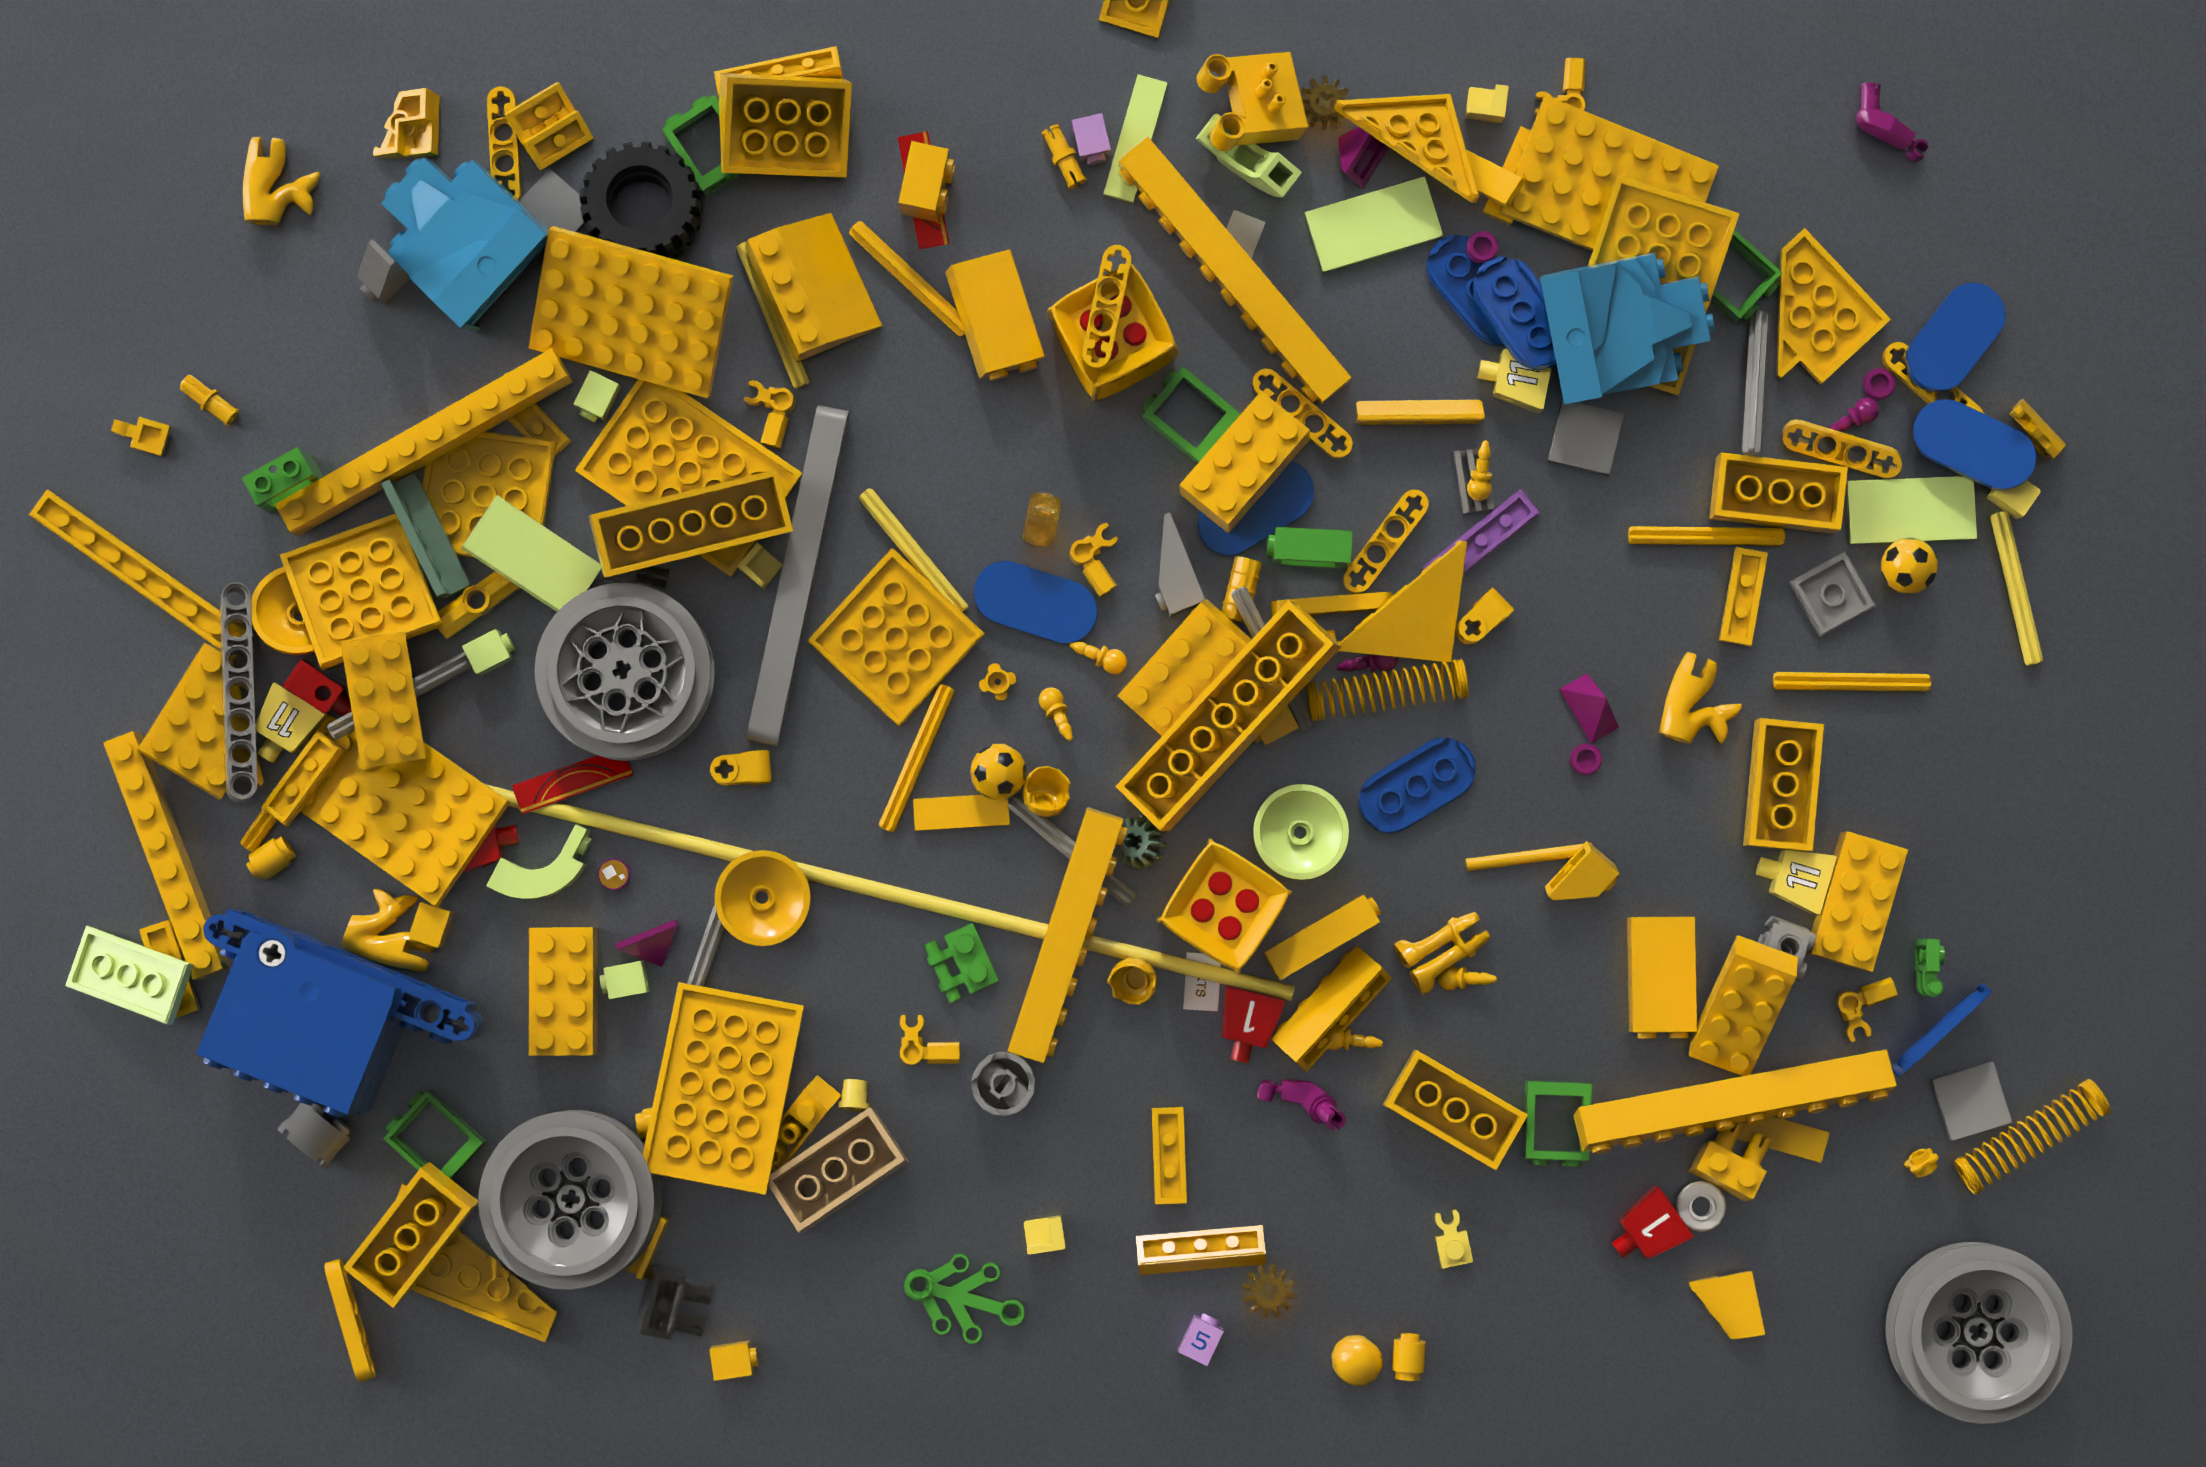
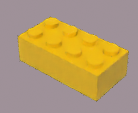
M1261 391L1179 485L1180 495L1229 534L1287 465L1309 442L1310 429Z
M1721 452L1715 460L1709 520L1835 534L1842 527L1848 467Z
M1206 598L1200 602L1117 696L1156 732L1163 736L1252 639Z
M405 631L340 641L361 769L426 758Z
M1767 718L1754 720L1743 846L1802 852L1813 851L1824 724Z
M1849 831L1840 832L1834 856H1837L1824 904L1821 914L1815 917L1811 931L1816 934L1815 942L1811 951H1806L1805 954L1864 972H1873L1908 849Z
M529 928V1056L598 1055V928Z
M1737 935L1699 1017L1697 1032H1693L1691 1035L1689 1056L1741 1076L1751 1075L1797 977L1798 957Z
M1415 1049L1382 1104L1494 1170H1497L1528 1114Z
M427 1163L418 1170L343 1269L392 1308L396 1307L405 1299L478 1205V1200L432 1163Z

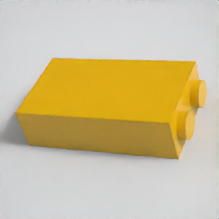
M1008 249L951 265L945 274L964 327V333L979 379L989 377L990 381H996L1007 377L1009 371L1019 369L1020 373H1025L1038 368L1037 364L1045 355L1011 250Z
M1360 895L1262 952L1277 980H1282L1380 923L1377 916L1382 913L1373 897L1367 899L1365 895Z
M1695 917L1627 918L1629 1032H1637L1638 1039L1657 1038V1032H1669V1038H1689L1688 1032H1697Z

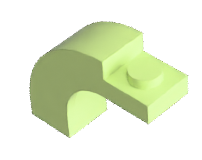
M1214 114L1195 139L1211 151L1221 164L1252 186L1271 196L1284 197L1302 172L1279 152H1268L1256 144L1235 146L1229 151L1216 149L1210 141V133L1221 116ZM1223 128L1227 134L1232 135L1228 129Z
M575 824L557 859L541 869L529 870L506 858H500L486 886L504 895L521 899L545 898L565 890L579 878L587 864L577 860L579 854L583 856L592 839L588 837L590 830Z

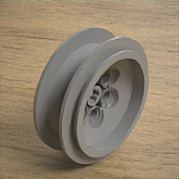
M612 583L601 585L571 599L548 623L540 639L535 658L536 690L543 710L550 722L566 739L576 746L595 755L613 760L634 761L648 759L665 753L679 745L696 729L703 719L714 690V657L708 638L698 621L669 595L640 584ZM628 631L635 632L637 636L636 644L633 647L624 648L621 644L622 635ZM596 643H604L607 647V653L601 659H594L591 654V649ZM654 651L659 652L662 658L659 666L648 668L645 661L646 656ZM622 663L627 667L631 666V670L627 672L628 677L626 679H623L620 675L616 676V672L620 671V664ZM592 674H599L602 681L601 686L595 691H589L586 687L587 678ZM646 683H653L656 687L655 696L652 699L644 700L640 694L641 687ZM617 694H623L626 698V705L620 711H614L610 706L612 697Z
M566 1110L548 1113L530 1119L516 1127L494 1149L486 1163L480 1181L478 1194L479 1216L484 1234L492 1250L518 1276L536 1285L552 1289L572 1290L593 1286L626 1270L648 1247L661 1216V1179L659 1175L651 1174L643 1156L645 1144L632 1130L621 1122L604 1114L586 1110ZM577 1158H581L586 1162L587 1170L583 1176L574 1172L573 1163ZM547 1168L554 1170L557 1180L553 1186L547 1185L543 1180V1173ZM601 1179L608 1181L611 1186V1191L607 1197L601 1196L597 1191L596 1186ZM576 1191L575 1196H580V1202L571 1206L572 1201L567 1200V1195ZM540 1200H545L550 1205L551 1210L547 1217H542L537 1212V1204ZM594 1211H599L604 1216L605 1220L601 1228H596L591 1224L590 1217ZM564 1221L570 1222L574 1227V1234L571 1238H565L561 1234L560 1227Z
M1961 1242L1938 1248L1919 1259L1897 1284L1890 1299L1886 1315L1885 1332L1887 1348L1891 1362L1902 1382L1918 1399L1947 1416L1969 1423L1994 1424L2018 1418L2039 1406L2061 1381L2072 1350L2071 1316L2065 1298L2055 1281L2040 1265L2030 1258L2008 1248L1989 1243ZM1963 1294L1966 1297V1305L1962 1310L1956 1311L1953 1307V1300L1957 1295ZM1995 1295L1998 1299V1306L1994 1311L1988 1312L1985 1308V1301L1989 1296ZM1947 1321L1950 1326V1332L1946 1337L1939 1338L1936 1333L1937 1326L1941 1322ZM2010 1323L2014 1329L2013 1336L2008 1340H2003L2000 1333L2001 1328L2005 1324ZM1972 1325L1978 1326V1329L1981 1330L1979 1336L1972 1335L1973 1333L1969 1332ZM1963 1350L1965 1361L1962 1365L1955 1367L1952 1363V1356L1956 1351ZM1995 1351L1997 1362L1993 1367L1988 1368L1985 1366L1984 1357L1988 1352Z

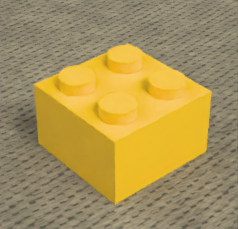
M911 141L898 201L901 215L938 222L940 214H946L949 196H947L948 190H945L947 183L952 184L955 174L954 159L950 158L949 149Z

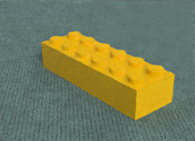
M778 469L588 516L604 578L793 531Z

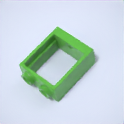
M715 95L709 98L703 96L697 99L691 105V110L683 115L677 113L666 120V126L662 128L664 135L675 152L684 159L685 166L691 167L695 174V180L698 182L699 188L705 197L741 175V173H722L721 165L702 176L675 134L713 109L719 117V101Z
M1734 229L1729 245L1766 278L1739 309L1735 308L1714 289L1711 302L1736 324L1741 317L1747 321L1759 308L1755 302L1762 294L1768 298L1780 285L1776 279L1783 272Z
M1182 366L1178 372L1173 369L1162 382L1165 388L1158 396L1153 393L1141 407L1145 410L1142 414V419L1198 464L1241 414ZM1183 380L1225 414L1197 448L1192 446L1155 415Z
M296 447L242 477V480L255 504L265 511L274 514L278 512L275 506L276 503L324 476L314 458L299 447ZM272 466L277 467V471L275 473H271L270 468Z
M1276 527L1274 534L1269 535L1267 538L1266 557H1272V565L1348 569L1351 564L1353 531Z
M1525 1081L1524 1113L1528 1114L1523 1123L1522 1157L1530 1159V1165H1549V1159L1562 1160V1166L1581 1167V1161H1590V1151L1582 1152L1581 1144L1580 1152L1534 1150L1536 1095L1581 1096V1107L1591 1105L1592 1084Z
M429 1090L423 1094L419 1091L408 1102L409 1111L403 1117L397 1115L387 1125L385 1129L388 1131V1134L383 1139L417 1170L426 1165L428 1162L400 1136L431 1103L469 1138L440 1170L453 1180L488 1141L435 1092Z

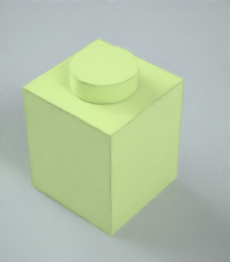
M590 370L574 402L576 408L580 410L578 415L593 423L596 422L597 418L606 422L622 390L621 386Z
M497 629L462 646L475 674L478 676H483L515 660L511 653L515 650V647L507 633L502 635L501 631Z
M645 961L603 968L604 975H600L602 993H608L609 999L650 992Z

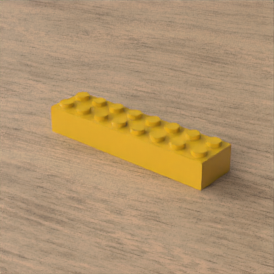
M1288 600L1115 787L1160 831H1170L1342 646L1300 605Z

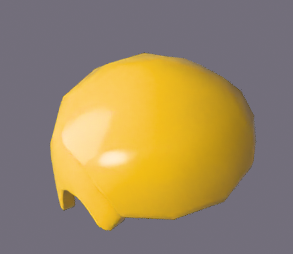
M1050 766L1035 768L1027 776L1022 789L1024 805L1027 806L1029 811L1038 816H1058L1067 807L1070 799L1069 779L1059 769Z
M1130 957L1115 965L1107 981V984L1112 989L1114 998L1133 1005H1141L1150 1000L1158 984L1156 973L1150 964L1141 958Z
M1346 1336L1336 1343L1331 1354L1332 1366L1335 1373L1346 1383L1352 1386L1368 1385L1378 1378L1383 1368L1382 1353L1365 1336Z

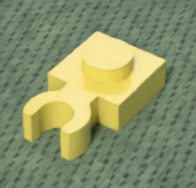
M1456 1209L1452 1210L1453 1220L1449 1224L1442 1222L1440 1213L1435 1214V1222L1443 1230L1444 1234L1435 1236L1442 1269L1473 1262L1467 1231L1457 1232L1460 1216Z

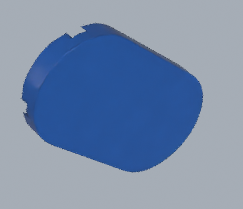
M1449 235L1442 238L1434 245L1427 259L1426 269L1431 284L1480 341L1492 346H1504V343L1475 302L1473 296V282L1479 268L1483 264L1473 262L1467 255L1466 245L1470 237L1466 235Z
M1499 256L1486 261L1479 268L1473 282L1475 302L1512 357L1519 364L1533 370H1545L1556 366L1541 283L1532 270L1518 259L1513 260Z
M1966 283L1958 286L1944 299L1912 340L1906 350L1905 361L1907 360L1908 375L1918 387L1928 392H1945L1955 388L1962 382L2002 330L2006 318L2004 304L1993 289L1980 283Z
M1948 399L1931 402L1919 412L1915 419L1913 437L1918 450L1924 457L1990 489L2005 491L2019 487L2030 478L2035 468V448L2031 440L2023 432L1960 402Z
M1291 461L1229 534L1200 511L1197 525L1201 541L1209 550L1221 555L1236 556L1246 552L1267 539L1269 535H1273L1276 527H1286L1308 511L1314 497V485L1310 474L1303 466Z
M1000 561L986 567L975 582V603L985 618L996 624L1056 643L1069 644L1087 636L1096 623L1097 605L1095 599L1086 587L1075 581L1015 562Z
M1436 738L1425 743L1367 779L1360 790L1358 806L1362 818L1371 828L1382 833H1397L1409 828L1459 798L1470 789L1476 772V762L1472 752L1464 743L1452 738Z
M1985 983L1977 986L1976 992L1962 999L1899 1058L1898 1063L1896 1062L1891 1065L1893 1073L1900 1077L1981 1004L1992 993V990Z

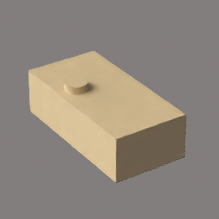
M869 1107L771 1173L768 1187L799 1233L805 1234L910 1162L875 1109Z

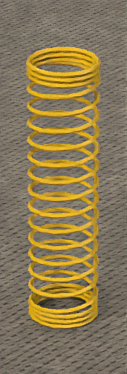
M1463 659L1453 660L1451 662V673L1448 664L1443 661L1441 664V675L1438 666L1433 663L1431 665V676L1427 666L1423 664L1421 666V678L1415 666L1411 668L1410 677L1406 668L1403 667L1400 679L1397 671L1392 669L1390 681L1387 673L1383 670L1380 683L1376 673L1372 672L1370 685L1364 673L1361 675L1360 686L1356 676L1352 675L1350 688L1346 678L1343 676L1340 682V690L1337 681L1332 678L1330 692L1326 681L1322 680L1320 694L1316 682H1310L1306 685V693L1312 722L1320 721L1321 717L1325 720L1323 684L1333 719L1335 718L1333 683L1337 691L1343 717H1345L1343 683H1345L1352 715L1355 716L1354 681L1362 713H1366L1364 679L1370 697L1372 712L1375 713L1374 678L1378 687L1382 710L1385 711L1384 676L1388 685L1392 708L1395 710L1394 674L1398 683L1402 706L1405 708L1404 672L1408 681L1412 704L1415 707L1414 670L1418 679L1423 704H1426L1424 669L1428 677L1433 703H1436L1434 667L1439 679L1442 698L1445 702L1444 665L1449 677L1453 700H1456L1455 687L1458 698L1460 700L1467 699L1469 697V687Z
M2091 1079L2084 1080V1082L2078 1084V1092L2070 1089L2069 1097L2062 1094L2060 1102L2052 1100V1108L2048 1105H2043V1113L2035 1110L2034 1118L2026 1116V1124L2022 1121H2017V1129L2009 1126L2008 1134L2000 1132L1999 1139L1991 1137V1145L1983 1142L1982 1150L1974 1148V1156L1965 1153L1964 1157L1960 1156L1957 1160H1954L1958 1174L1973 1194L1978 1195V1193L1984 1191V1186L1969 1164L1967 1156L1978 1165L1989 1185L1993 1186V1181L1980 1164L1976 1151L1987 1160L1995 1176L2002 1180L1999 1171L1989 1159L1984 1145L1995 1154L2004 1171L2010 1175L2011 1172L1997 1153L1993 1140L2001 1145L2012 1165L2019 1170L2017 1161L2004 1144L2002 1134L2011 1141L2021 1160L2028 1164L2026 1156L2015 1143L2010 1129L2020 1136L2030 1155L2037 1159L2033 1148L2022 1135L2019 1124L2029 1131L2038 1149L2045 1154L2046 1151L2042 1143L2030 1128L2028 1118L2037 1125L2047 1144L2054 1148L2051 1138L2038 1121L2037 1113L2046 1120L2056 1139L2063 1143L2058 1130L2048 1119L2045 1108L2055 1115L2064 1133L2071 1138V1132L2057 1114L2054 1103H2057L2063 1109L2073 1128L2080 1132L2079 1125L2064 1105L2063 1097L2072 1104L2082 1123L2089 1127L2086 1117L2074 1103L2071 1092L2081 1099L2086 1111L2096 1122L2098 1118L2093 1109L2102 1117L2111 1114L2110 1105L2103 1092ZM2080 1087L2082 1088V1091H2083L2085 1097L2087 1098L2088 1102H2087V1101L2084 1099V1097L2082 1096Z

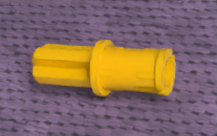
M187 375L180 383V390L200 404L202 411L208 410L226 426H229L238 416L240 410L234 408L221 398L216 389H209L194 376Z

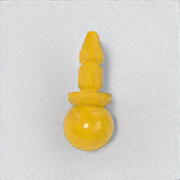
M1486 440L1483 441L1478 451L1477 470L1470 472L1472 478L1467 484L1468 495L1476 501L1487 499L1492 492L1490 479L1493 474L1487 472L1491 452L1489 442Z
M1076 641L1069 643V646L1080 655L1084 654L1085 657L1092 660L1096 659L1095 666H1103L1105 671L1110 674H1119L1126 668L1127 658L1118 649L1108 650L1107 646H1103L1099 650V648L1087 645L1084 642Z
M1046 688L1039 695V705L1046 711L1048 719H1054L1057 727H1059V732L1068 741H1071L1073 739L1072 727L1065 715L1067 706L1063 704V695L1056 688Z
M1453 965L1437 976L1439 986L1445 990H1454L1458 987L1466 989L1467 984L1488 985L1497 981L1496 976L1486 972H1481L1480 974L1478 972H1467L1466 967L1458 969Z
M1331 1028L1324 1035L1327 1040H1332L1328 1048L1329 1050H1338L1343 1047L1348 1051L1349 1045L1369 1049L1383 1045L1382 1040L1373 1036L1351 1035V1028H1347L1337 1034L1334 1028Z

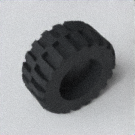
M641 141V147H633L632 142L623 144L624 149L617 152L614 147L606 151L607 158L605 160L601 158L595 160L592 164V173L586 172L583 179L584 188L580 189V210L588 236L667 258L672 255L675 258L680 257L684 253L683 247L685 245L691 246L696 239L695 231L700 230L702 222L701 194L691 167L685 166L684 159L677 153L672 156L669 148L659 145L657 149L652 148L651 142ZM651 182L663 187L668 192L671 198V209L662 222L654 227L639 230L625 227L616 221L612 213V202L618 192L629 184Z

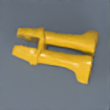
M1476 912L1459 918L1452 917L1447 921L1446 926L1416 943L1403 939L1392 945L1401 963L1406 968H1410L1450 941L1453 942L1454 946L1449 950L1409 971L1411 980L1423 996L1433 989L1434 980L1441 972L1465 957L1471 958L1475 956L1477 950L1491 938L1487 930L1472 936L1466 942L1459 932L1470 928L1480 920Z

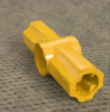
M496 571L478 584L468 587L461 596L438 611L443 624L442 627L438 628L446 639H449L480 616L489 614L494 606L516 592L520 587ZM482 592L485 596L484 605L479 609H473L471 606L472 596Z

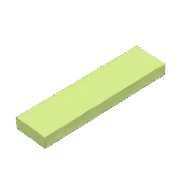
M1137 75L1103 196L1134 204L1138 188L1134 184L1129 187L1118 174L1121 170L1118 166L1119 160L1145 138L1149 137L1152 140L1168 86L1167 82Z

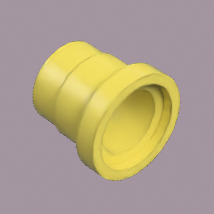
M845 1079L843 1081L841 1101H838L837 1109L863 1112L869 1108L870 1104L867 1103V1081Z

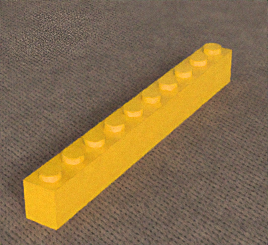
M1149 137L1145 138L1119 160L1118 166L1121 170L1118 174L1129 187L1134 184L1141 192L1138 197L1144 206L1150 211L1153 208L1162 217L1158 220L1162 227L1170 235L1174 232L1182 241L1179 246L1190 259L1195 256L1202 266L1199 270L1210 283L1215 280L1223 289L1219 292L1229 306L1232 307L1235 304L1243 313L1240 316L1241 320L1251 331L1256 329L1263 338L1260 342L1271 355L1275 352L1283 361L1280 365L1291 379L1295 376L1304 385L1301 391L1312 403L1317 401L1321 406L1351 380L1352 377Z
M551 348L281 500L275 506L289 532L299 537L383 490L381 483L387 480L399 481L571 384L573 380L561 358Z
M1886 1049L1578 1107L1573 1116L1582 1152L1592 1150L1593 1154H1602L1612 1150V1146L1622 1144L1624 1148L1640 1146L1643 1144V1140L1654 1139L1656 1143L1671 1140L1674 1138L1673 1135L1685 1133L1686 1137L1700 1135L1705 1132L1704 1129L1716 1127L1717 1131L1728 1130L1735 1127V1123L1747 1121V1125H1755L1766 1121V1117L1775 1115L1778 1116V1119H1786L1797 1115V1111L1807 1109L1809 1113L1822 1112L1828 1109V1105L1839 1104L1840 1108L1856 1105L1858 1100L1869 1098L1870 1102L1887 1099L1889 1097L1888 1094L1897 1085Z

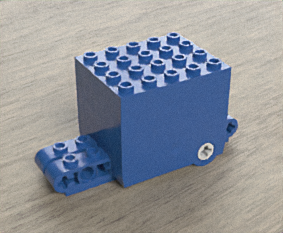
M227 909L225 915H213L204 924L205 938L214 946L221 948V955L234 959V962L196 1054L204 1057L203 1063L211 1067L234 1069L233 1075L247 1081H252V1079L256 1081L262 1080L265 1082L263 1087L280 1094H282V1091L286 1093L292 1092L295 1094L293 1099L310 1106L312 1104H322L325 1106L323 1111L340 1118L342 1116L348 1117V1115L354 1116V1114H360L372 1109L404 1028L414 1032H423V1029L431 1032L429 1038L444 1044L453 1043V1040H473L483 1032L484 1020L475 1011L476 1003L318 941L306 933L293 931L239 909ZM225 928L232 932H243L241 937L227 935V932L223 929ZM433 1005L439 1010V1017L435 1022L429 1015L430 1008ZM453 1020H464L468 1030L463 1031L464 1027L460 1024L452 1023Z

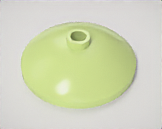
M1296 784L1277 790L1264 801L1255 817L1253 837L1258 854L1270 869L1290 879L1306 880L1325 874L1339 862L1348 844L1349 826L1342 806L1331 794L1316 786ZM1303 827L1306 830L1305 837L1302 839L1296 838L1294 835L1295 828Z

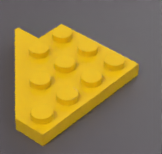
M1806 228L1780 250L1779 270L1783 273L1779 276L1776 377L1780 380L1799 362L1821 385L1891 319Z
M204 642L137 751L218 800L222 799L226 792L222 656L220 651ZM229 657V663L234 667L233 660ZM238 685L230 688L229 691L232 698L243 700ZM235 717L231 720V726L234 730L242 732L248 729V722L242 717ZM238 748L232 751V758L238 763H245L249 760V753L242 748ZM256 754L257 787L260 788L264 781Z

